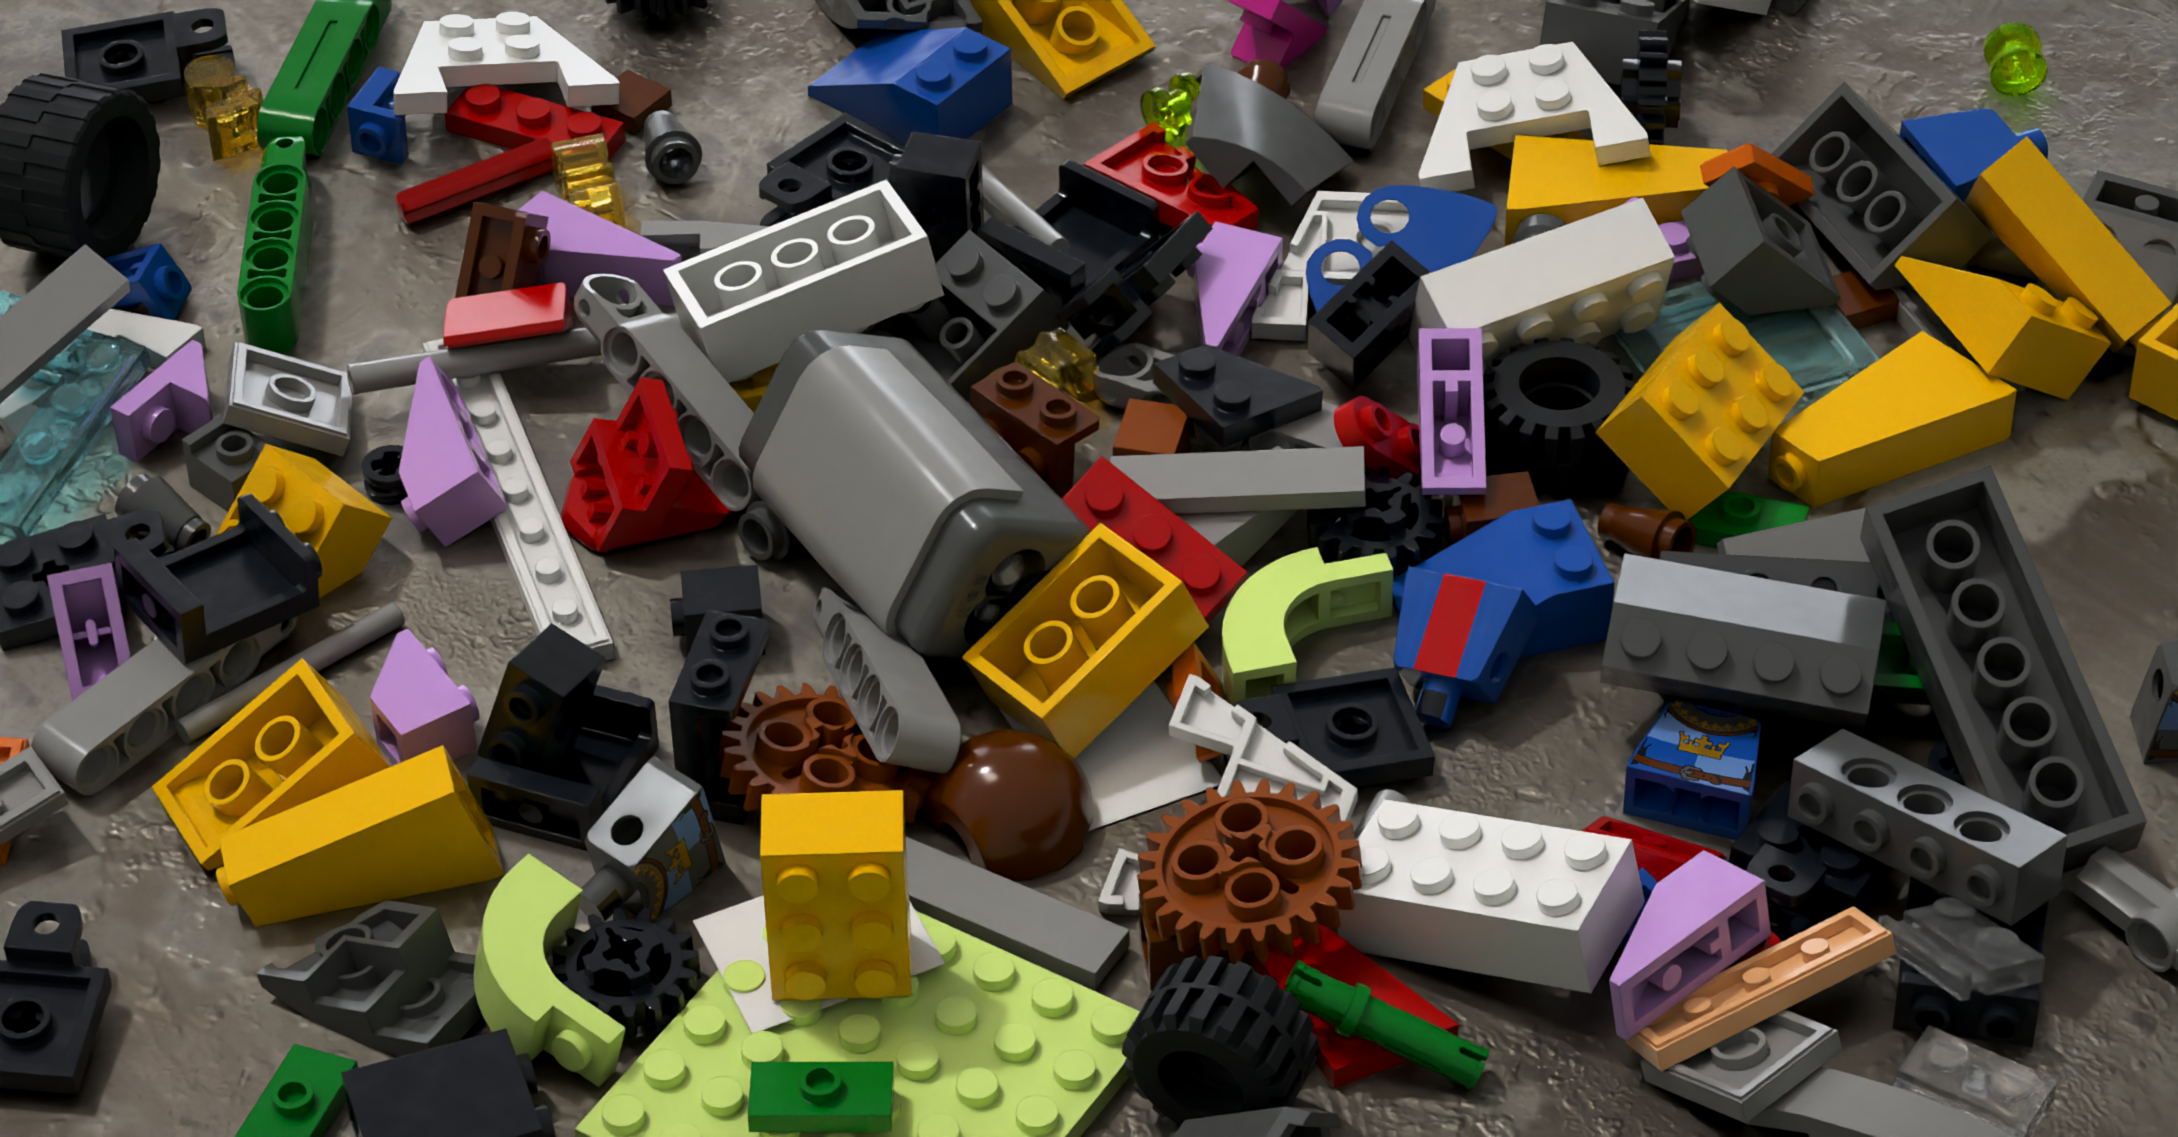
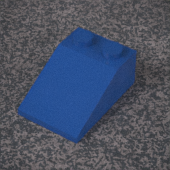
M967 27L881 31L808 86V96L843 113L846 112L906 144L912 132L968 139L1013 104L1011 48Z
M1571 499L1510 511L1415 566L1416 568L1522 588L1541 613L1519 658L1607 640L1613 608L1614 581ZM1407 572L1393 580L1392 605L1398 618L1400 617Z

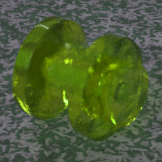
M2007 23L1995 28L1986 37L1983 44V53L1986 63L1989 65L1991 84L1998 92L2008 96H2022L2035 91L2045 81L2048 68L2045 57L2041 53L2040 37L2034 28L2024 23Z
M1180 72L1170 79L1168 92L1160 87H1153L1145 91L1141 96L1140 108L1146 125L1155 121L1166 130L1165 141L1167 143H1173L1183 136L1185 123L1188 125L1192 124L1190 116L1191 102L1199 95L1201 85L1195 80L1193 74Z

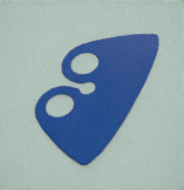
M1389 185L1375 189L1365 197L1359 206L1356 219L1360 232L1378 247L1386 246L1392 240L1432 273L1472 258L1492 228L1497 216V207L1484 200L1452 191L1411 185ZM1385 200H1396L1402 203L1409 213L1408 223L1402 230L1395 233H1383L1377 230L1370 218L1371 211L1375 205ZM1335 239L1324 243L1313 252L1307 261L1305 275L1316 312L1345 286L1334 285L1323 277L1321 266L1324 259L1331 253L1347 252L1358 260L1360 271L1373 259L1370 250L1350 239Z

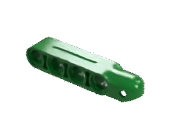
M392 0L315 1L259 110L257 141L262 150H265L271 139L285 136H301L306 143L305 155L320 156L376 47L379 33L391 11Z
M285 136L271 139L264 150L260 171L256 173L253 179L237 291L245 344L279 354L290 351L299 339L313 230L310 206L312 183L306 171V143L301 136Z

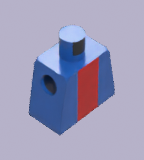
M1411 566L1408 567L1393 661L1394 668L1410 686L1421 689L1415 708L1420 722L1436 728L1449 729L1451 728L1460 698L1488 704L1498 700L1541 613L1522 588Z

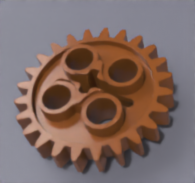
M802 683L801 692L797 695H794L783 685H778L774 699L760 691L755 692L752 705L742 702L736 718L726 720L717 754V759L721 760L720 777L730 779L728 787L730 795H746L743 806L746 811L760 809L761 796L764 794L903 790L905 822L913 824L916 820L918 809H923L924 796L934 772L881 763L874 755L844 698L839 697L834 685L828 686L825 695L816 694L808 683Z
M1262 779L1257 785L1255 792L1248 793L1245 792L1239 780L1233 781L1231 795L1221 797L1212 787L1206 788L1207 803L1199 806L1191 800L1183 799L1181 801L1183 817L1179 818L1163 814L1160 817L1163 833H1147L1148 851L1138 854L1140 874H1137L1141 901H1144L1148 921H1157L1159 935L1162 939L1176 935L1179 951L1183 953L1200 943L1204 961H1207L1209 956H1216L1222 949L1228 950L1231 964H1236L1237 961L1240 962L1245 951H1254L1258 961L1264 964L1267 963L1269 957V948L1277 946L1286 955L1292 957L1295 955L1294 940L1301 937L1314 945L1320 943L1319 924L1338 929L1341 926L1339 909H1354L1353 890L1362 888L1360 868L1363 866L1359 840H1355L1352 822L1341 821L1340 809L1337 804L1322 808L1320 793L1317 791L1307 794L1300 800L1297 799L1296 786L1292 782L1284 786L1278 794L1270 792L1268 779Z

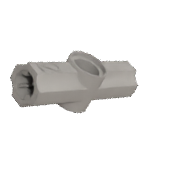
M2104 846L2090 856L2083 870L2076 876L2073 893L2125 931L2129 948L2144 966L2157 972H2164L2171 967L2178 971V887L2170 890L2119 851Z

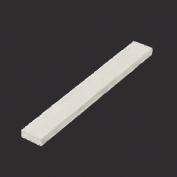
M443 338L423 343L424 352L448 349V346H444ZM500 372L450 379L462 394L509 506L508 509L493 517L490 521L536 635L538 636L552 623L606 658L605 661L615 659L613 641Z

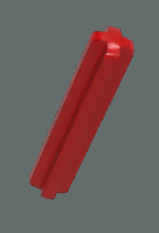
M540 138L398 192L395 196L397 212L405 224L413 225L556 170L559 166L557 150L548 138Z

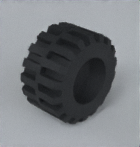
M1548 338L1534 339V344L1526 345L1519 343L1510 347V354L1500 353L1492 360V367H1487L1483 374L1485 459L1488 460V468L1495 475L1528 471L1535 493L1540 495L1543 491L1555 492V496H1568L1570 491H1578L1584 494L1594 491L1595 484L1606 486L1614 481L1615 473H1623L1628 466L1595 432L1637 383L1633 381V373L1628 365H1619L1620 358L1611 351L1601 352L1598 345L1590 342L1584 344L1575 343L1574 339L1560 338V341H1549Z
M1197 956L1185 958L1181 965L1177 963L1172 964L1165 970L1163 976H1160L1126 1034L1127 1037L1122 1047V1054L1126 1057L1123 1065L1127 1076L1136 1080L1133 1087L1140 1097L1148 1099L1153 1104L1152 1109L1163 1118L1168 1117L1177 1123L1176 1127L1180 1128L1184 1120L1278 1107H1292L1318 1058L1315 1055L1319 1049L1318 1036L1311 1032L1315 1025L1308 1013L1299 1010L1300 1002L1291 992H1284L1277 986L1279 982L1269 975L1265 974L1262 976L1252 971V966L1239 961L1236 964L1228 963L1223 957L1209 956L1206 962Z

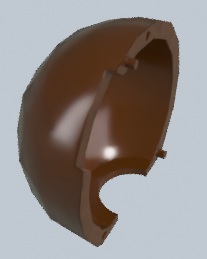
M1000 728L972 737L960 744L956 760L947 773L933 774L923 802V814L939 830L947 823L960 835L968 849L973 865L1012 881L1032 880L1061 869L1084 848L1083 842L1093 821L1091 788L1086 775L1076 760L1064 749L1043 735L1019 730Z

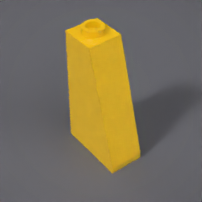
M1515 135L1506 209L1505 246L1513 244L1518 224L1530 215L1539 213L1550 214L1562 219L1566 224H1570L1623 205L1632 197L1645 200L1658 225L1684 220L1681 211L1709 188L1703 184L1700 165L1704 164L1703 162L1728 152V150L1649 144L1650 157L1598 166L1594 140Z
M2026 136L1978 176L1964 202L1971 211L2061 301L2065 302L2068 297H2072L2092 309L2098 316L2095 325L2111 342L2109 348L2115 354L2129 343L2137 349L2138 340L2160 320L2159 318L2163 316L2172 303L2032 141Z
M1921 331L1778 426L1772 433L1768 478L1777 483L1782 489L1791 492L1813 508L1998 444L2011 435L2017 389L1998 377L1987 374L1982 367L1926 332Z
M444 745L219 838L224 866L216 869L220 889L231 907L240 904L255 927L489 881L505 875L493 827Z

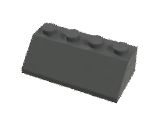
M1845 81L1771 154L1811 176L1815 195L1796 203V205L1876 291L1911 285L1894 266L1901 256L1960 270L1995 235L1904 139Z
M1624 553L1601 666L1600 683L1863 731L1869 712L1876 673L1886 600Z

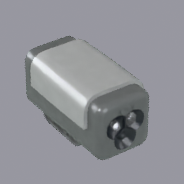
M815 330L801 335L790 344L784 353L740 442L739 457L753 472V489L832 579L887 636H903L915 651L926 657L962 659V656L1091 532L1077 514L911 343L901 338L827 330Z

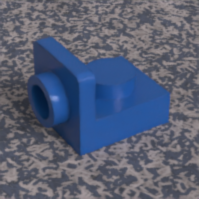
M378 67L348 104L347 112L352 152L402 164L408 157L406 115L394 114V88L400 77L398 71Z
M161 243L105 258L106 262L129 280L130 292L110 309L118 307L130 309L143 302L153 317L169 320L176 318L192 287L183 271L176 265Z

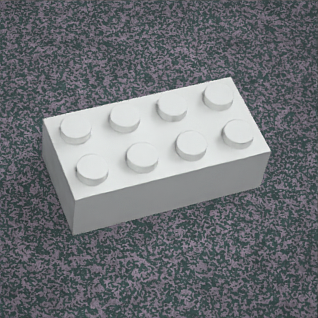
M887 179L663 269L681 328L728 383L746 380L757 371L779 363L790 344L807 332L827 330L859 334L872 324L899 313L915 311L926 302L944 295L928 236Z
M1640 198L1421 276L1408 338L1418 355L1419 329L1482 328L1484 374L1487 367H1492V360L1500 353L1510 354V347L1519 343L1530 345L1534 344V339L1548 338L1549 341H1560V338L1574 339L1575 343L1584 344L1590 342L1597 344L1601 338L1623 330L1625 333H1635L1648 327L1658 318L1675 256L1645 200Z
M1383 799L1357 839L1359 840L1363 866L1360 868L1362 888L1353 890L1354 909H1339L1341 926L1337 929V932L1341 938L1363 953L1592 993L1643 906L1645 899L1632 839Z

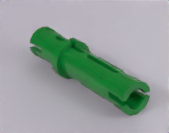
M1300 960L1295 963L1285 982L1284 987L1287 989L1283 991L1291 992L1300 1002L1298 1008L1300 1010H1304L1334 1025V1032L1348 1039L1350 1034H1354L1364 1040L1366 1039L1413 1063L1443 1075L1463 1085L1468 1090L1473 1089L1482 1074L1486 1063L1481 1061L1487 1060L1490 1051L1488 1048L1462 1039L1445 1029L1385 1003L1370 995L1371 988L1357 982L1355 987L1321 973Z

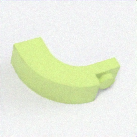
M1318 547L1273 561L1248 578L1232 597L1223 619L1222 683L1226 702L1232 705L1250 698L1270 696L1271 686L1296 682L1297 661L1291 648L1304 637L1331 627L1392 617L1393 567L1387 553L1324 564Z
M528 853L501 879L487 903L474 964V990L477 1003L483 1018L492 1032L507 1029L516 1055L528 1053L532 1061L544 1049L554 1056L564 1068L579 1073L600 1087L616 1071L626 1028L568 989L556 978L549 968L546 959L552 954L553 947L560 946L566 941L565 931L569 927L575 928L583 890Z

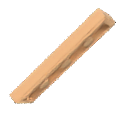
M1852 906L1720 972L1627 1041L1625 1040V1043L1662 1072L1896 954L1893 934L1862 911Z

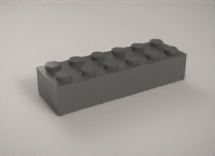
M1991 465L1866 507L1860 534L1861 542L1965 786L2068 835L2062 874L2085 866L2090 856L2104 846L2112 850L2116 849L2120 853L2136 849L2147 823L2146 817Z

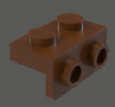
M474 202L455 298L535 286L539 265L545 262L550 250L551 236L547 230L549 217Z
M1016 362L1007 365L972 385L970 405L1062 499L1073 487L1075 443L1099 430V416Z

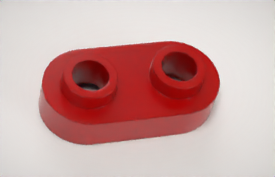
M1358 396L1335 409L1333 417L1334 426L1342 446H1364L1366 467L1377 473L1381 467H1388L1390 478L1398 479L1407 472L1413 474V478L1421 474L1419 426L1417 424H1410L1407 420L1388 410L1382 404L1374 402L1365 396Z

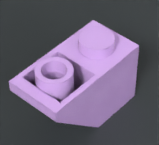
M409 629L397 633L370 695L378 746L394 765L444 745L453 761L477 751L474 722L479 720L480 715L470 690L465 685L457 687L447 674L442 658L434 648L425 649Z

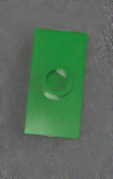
M1727 490L1687 521L1695 525V544L1718 548L1717 543L1725 538L1807 521L1810 506Z
M293 1044L235 1137H323L346 1100L341 1072L358 1068L357 1061Z
M752 1062L748 1103L749 1132H892L894 1062Z

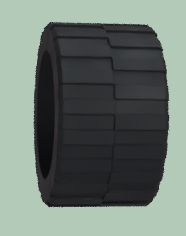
M48 73L27 77L22 81V84L16 85L7 95L8 97L5 102L0 105L1 241L7 246L65 259L72 256L84 244L104 260L106 257L125 253L130 244L136 241L144 223L147 222L158 188L157 182L161 165L159 153L160 138L156 130L155 118L152 111H149L147 102L129 89Z

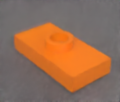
M1751 143L1730 150L1700 165L1703 184L1708 187L1734 166L1787 206L1815 195L1811 176Z

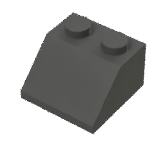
M1733 166L1681 211L1690 234L1686 239L1687 245L1700 260L1704 270L1701 281L1710 295L1718 302L1725 304L1727 301H1730L1748 315L1832 306L1841 299L1810 222Z

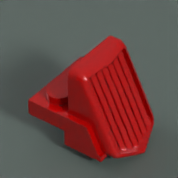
M640 377L616 421L593 418L570 460L574 475L568 484L560 517L565 529L576 539L593 551L605 553L613 549L711 529L724 522L730 510L725 507L693 469L692 457L686 451L678 427L677 412L671 406L663 380Z

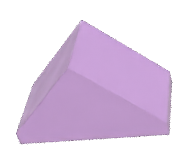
M112 563L47 575L72 701L131 658Z

